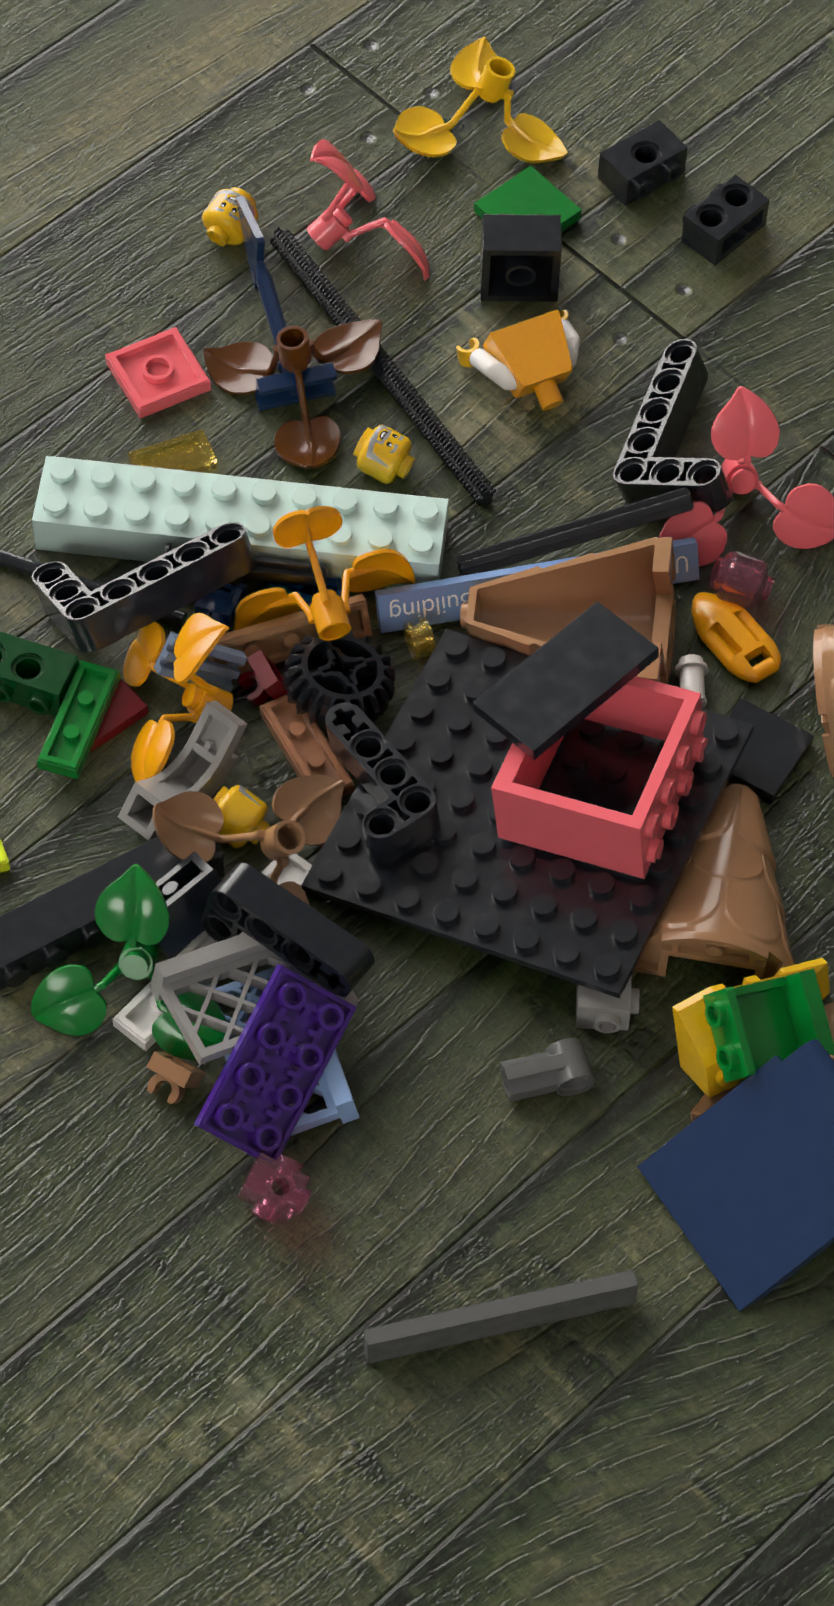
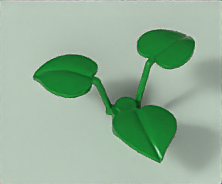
M138 864L132 865L122 876L105 888L99 896L95 907V919L103 934L113 941L122 942L127 940L119 957V963L115 964L106 977L95 985L91 972L82 965H65L52 971L40 983L32 999L31 1014L37 1021L63 1034L73 1036L89 1034L101 1025L107 1013L106 1000L99 992L104 990L119 974L123 973L126 977L133 980H141L147 976L152 980L155 969L154 965L159 954L157 943L165 936L169 927L170 917L166 901L152 877ZM189 991L177 996L182 1006L200 1012L206 998ZM211 999L205 1014L226 1021L219 1004ZM156 1000L158 1009L163 1012L152 1025V1034L156 1042L164 1051L174 1057L196 1060L164 1000ZM200 1025L197 1034L206 1048L222 1042L226 1033Z

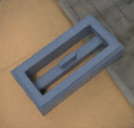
M170 632L154 665L158 675L175 679L173 663L177 659L173 650L179 635L177 633ZM217 644L208 656L229 661L228 664L223 665L205 659L195 674L208 684L231 692L234 687L231 681L232 679H238L241 673L238 667L239 665H245L247 657L243 651Z

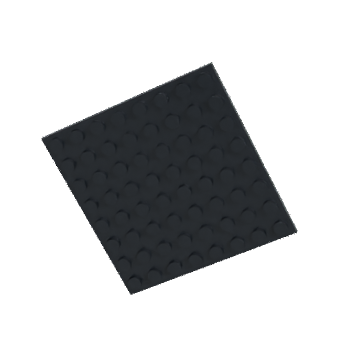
M446 629L385 736L433 789L437 799L440 818L438 832L427 841L392 862L381 863L373 860L366 849L362 820L369 810L379 804L359 782L301 887L306 892L620 999L754 731V725L702 709L703 712L707 713L703 737L708 738V744L704 750V759L701 763L696 762L692 770L694 777L690 792L687 796L681 795L677 804L679 812L675 826L672 830L666 829L662 838L664 846L661 857L656 859L655 863H651L645 879L498 838L491 787L512 742L474 712L473 702L527 659L529 655ZM583 719L563 736L539 790L633 815L665 741Z

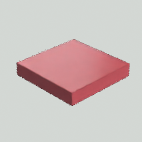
M176 327L105 355L108 368L140 419L211 390V381Z

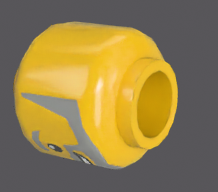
M233 187L231 189L219 190L203 212L202 222L207 229L206 235L217 245H238L244 242L235 197L244 196L256 222L258 221L259 214L256 208V201L243 189Z
M383 424L374 429L368 427L353 452V455L357 457L358 469L383 484H390L397 476L405 479L416 459L410 455L412 450L411 440Z
M235 785L230 789L223 786L214 797L222 811L224 820L218 834L251 833L259 830L265 831L269 828L270 824L264 820L268 813V805L244 786ZM253 840L250 842L256 845L258 843V840ZM248 841L233 842L228 844L233 848H240L244 846Z

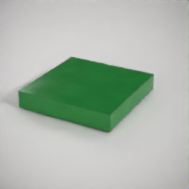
M529 166L474 203V212L481 219L482 214L561 215V232L580 220L582 209L532 166Z

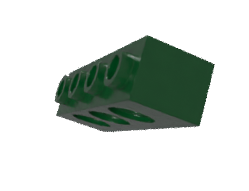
M0 631V702H12L28 707L31 711L40 715L50 714L56 716L78 667V656Z

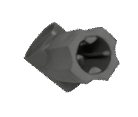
M566 1038L556 1041L547 1047L543 1053L504 1061L500 1065L504 1090L510 1102L555 1091L561 1096H574L589 1090L595 1083L582 1040L578 1038Z

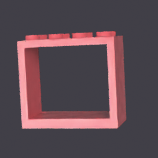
M635 676L585 718L586 720L665 741L633 815L539 790L563 737L535 760L512 743L491 787L498 838L645 879L651 863H655L656 859L661 857L664 846L662 838L666 829L672 830L675 826L679 812L677 804L681 795L687 796L690 792L694 777L692 771L696 762L701 763L704 759V750L708 744V738L703 737L707 713L702 711L701 693Z

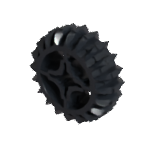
M353 630L344 637L332 641L320 639L318 632L314 637L305 635L301 643L295 644L294 648L291 649L289 658L285 662L283 685L285 690L288 691V703L296 704L297 715L308 713L310 724L319 720L324 722L325 728V716L328 710L339 703L355 704L374 723L379 715H384L385 711H387L390 700L393 699L395 692L394 682L396 676L395 669L391 668V657L382 655L381 645L370 646L368 636L362 639L354 637ZM318 667L316 672L310 673L311 670ZM362 687H369L365 691L360 692Z

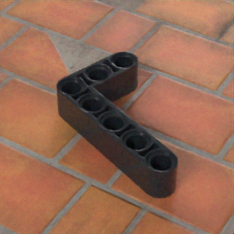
M690 339L676 340L664 350L614 468L613 477L626 505L683 487L689 489L693 501L707 503L712 513L723 510L732 501V490L718 461L710 458L676 457L708 380V371L695 342Z
M230 522L186 542L93 591H90L71 569L60 561L48 562L36 568L32 573V580L47 616L79 651L88 653L100 650L246 575L254 569L257 561L245 526L238 522Z

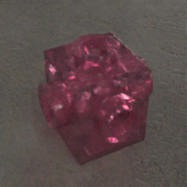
M260 1153L256 1156L236 1198L254 1206L251 1213L260 1219L272 1224H276L278 1218L287 1221L293 1213L300 1216L312 1192L305 1188L310 1177L301 1173L303 1165L291 1158L278 1155L275 1160ZM272 1183H277L281 1186L282 1196L276 1195L273 1192Z

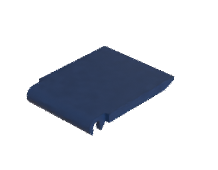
M818 1039L805 1043L784 1060L775 1055L755 1072V1075L745 1079L637 1166L739 1311L767 1296L834 1243V1060Z

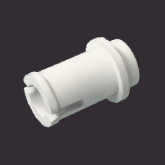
M684 655L679 658L678 664L675 666V674L679 677L680 688L701 693L703 708L707 704L704 676L708 672L707 664L699 655Z

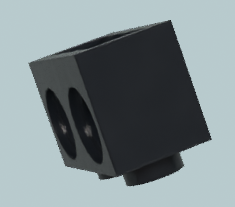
M734 175L724 184L716 185L709 196L698 205L693 204L687 209L682 218L681 241L716 266L766 225L770 199L740 177Z

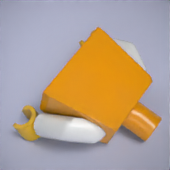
M557 309L491 332L483 344L484 349L480 348L478 339L474 337L469 339V350L462 349L459 345L456 346L458 362L461 366L467 368L475 367L504 390H510L515 398L535 392L542 411H547L564 402L557 384L566 381L572 372V368L576 365L581 339L568 321V311L561 310L559 313Z

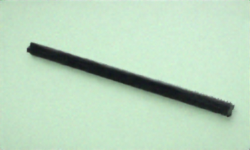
M280 227L276 228L273 231L274 236L269 239L270 243L333 323L338 326L361 321L348 303L345 302V299L340 296V293L333 284L330 283L325 274L317 267V264L307 254L305 249L302 248V245L292 235L290 230L286 229L283 231ZM380 345L378 357L369 368L478 506L483 503L486 506L493 502L492 497L497 490L491 485L490 481L488 482V479L477 468L478 466L469 458L467 452L464 451L463 447L461 448V445L458 444L459 442L450 434L447 427L442 424L439 417L434 414L431 407L426 404V401L418 394L416 388L410 384L408 378L405 377L404 373Z

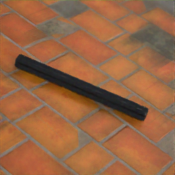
M683 487L466 552L457 556V565L462 576L488 572L686 513L694 509L691 493L688 488Z

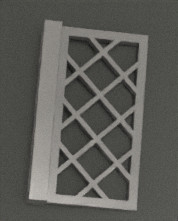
M246 933L156 963L150 989L157 1001L164 1000L197 1062L201 1065L231 1054L244 1029L235 1025L240 1010L252 1014L256 1006L255 1003L245 1000L249 987L252 986L264 991L269 981L254 975L257 967L266 964L274 967L277 964L283 965L304 978L312 979ZM230 978L244 983L240 998L216 990L218 981ZM353 990L347 996L341 997L357 1007L359 1000ZM189 991L206 998L200 1012L182 1006L177 996ZM211 999L235 1008L230 1023L205 1014ZM200 1025L226 1033L223 1041L205 1048L197 1034Z

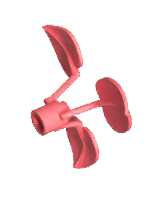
M326 139L318 141L312 150L310 161L326 166L345 181V184L328 209L307 227V231L312 239L323 250L328 251L341 238L348 243L355 236L378 227H383L414 258L422 270L424 281L429 278V262L426 253L416 238L396 220L389 221L387 218H381L350 231L349 226L353 223V220L344 208L357 192L369 203L375 199V192L367 179L352 167L333 144Z
M739 386L730 401L717 415L711 429L712 444L715 450L725 458L721 468L732 492L743 495L756 489L775 508L780 510L781 512L774 519L772 526L774 533L784 544L799 549L815 548L827 544L834 539V497L826 488L811 483L799 485L789 492L784 504L758 480V473L751 462V456L762 458L773 453L780 438L779 424L769 406L759 396L747 388ZM693 501L694 509L692 511L672 516L667 520L659 538L672 537L673 540L694 537L698 543L699 567L715 561L724 551L727 543V532L718 522L723 518L725 508L713 515L707 503Z

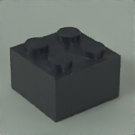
M482 214L480 301L558 302L562 254L561 215Z

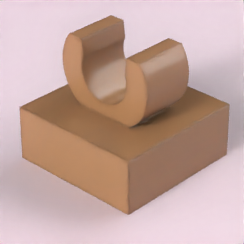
M154 1051L147 1068L158 1074L149 1080L147 1091L158 1093L161 1085L167 1081L172 1088L167 1102L178 1104L184 1097L185 1088H198L206 1072L167 1052Z

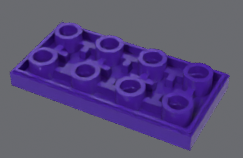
M277 964L194 1125L267 1165L275 1167L357 1007L285 966Z

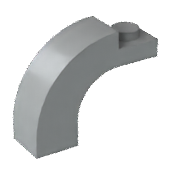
M207 702L179 755L167 768L156 776L134 783L118 818L149 841L158 836L153 823V808L155 804L188 791L200 792L212 797L238 759V756L233 752L247 723L219 702Z

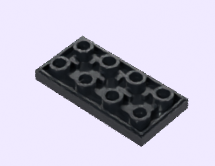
M597 601L473 702V709L477 715L535 760L659 657V649Z

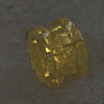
M426 618L419 619L417 625H412L411 622L405 623L404 636L414 659L420 658L422 652H427V654L431 655L435 649V641Z

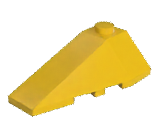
M823 958L795 964L780 968L774 977L762 980L757 975L745 977L742 985L739 986L814 969L823 1000L830 993L828 963ZM723 984L710 986L672 1007L680 1067L709 1098L724 1090L733 1088L740 1081L744 1080L740 1079L725 1083L723 1072L719 1068L716 1059L717 1049L712 1029L705 1017L706 1006L703 995L726 988Z

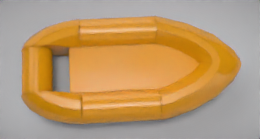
M701 592L694 596L692 600V617L698 635L731 674L741 680L758 683L780 669L782 663L781 653L775 642L746 609L718 594ZM762 654L765 660L752 667L748 661Z

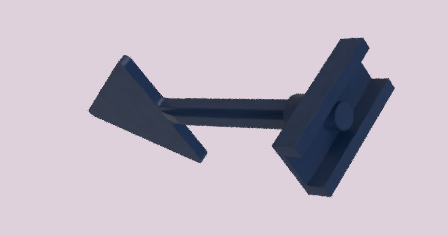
M237 196L235 199L254 289L258 288L274 345H277V334L287 326L272 276L264 263V236L244 196ZM280 362L277 365L280 374L256 379L255 399L259 411L299 403L295 374L285 369ZM333 362L309 367L302 372L307 401L335 395L336 391L333 380H337V374Z

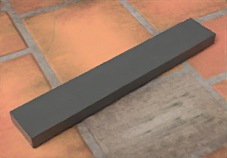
M628 1270L368 1328L364 1331V1352L367 1364L632 1305L636 1301L638 1282L634 1271Z

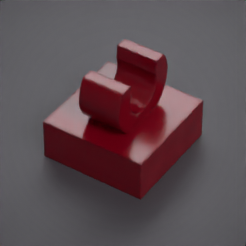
M261 649L247 658L253 671L243 673L238 678V682L245 690L254 684H258L256 690L247 696L254 706L263 704L269 695L273 699H277L287 694L288 691L285 690L283 685V676L277 665Z

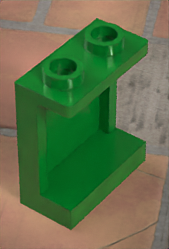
M814 969L735 988L728 987L703 995L706 1006L705 1017L712 1029L717 1049L716 1059L719 1068L723 1072L725 1083L755 1075V1072L775 1055L784 1060L799 1047L814 1039H818L826 1051L834 1056V1042Z

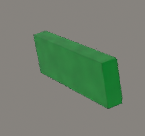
M80 660L37 759L38 769L74 779L79 778L121 679L120 670Z

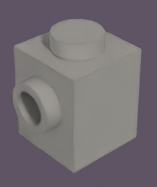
M631 977L620 999L577 984L575 1028L595 1029L602 1033H614L619 1030L628 1031L630 1014L639 1013L640 997L639 988H631Z

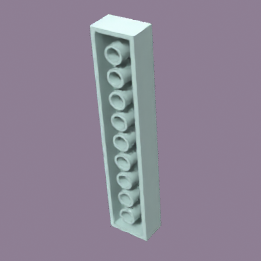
M46 456L34 508L32 526L35 550L149 562L164 554L166 543H171V548H177L222 524L238 522L245 526L255 556L310 561L305 543L293 548H282L279 546L273 536V527L282 516L290 512L306 511L316 506H330L340 512L343 522L342 526L332 536L313 541L318 561L325 563L328 567L327 581L342 583L344 570L353 568L354 560L362 554L379 549H393L402 553L407 558L412 567L416 584L440 580L448 523V499ZM399 583L384 588L410 585L411 583Z

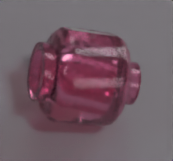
M731 551L724 558L719 557L715 562L709 586L714 589L719 599L740 605L744 609H752L759 603L760 599L765 601L768 599L773 586V577L768 576V566L765 560L738 551Z

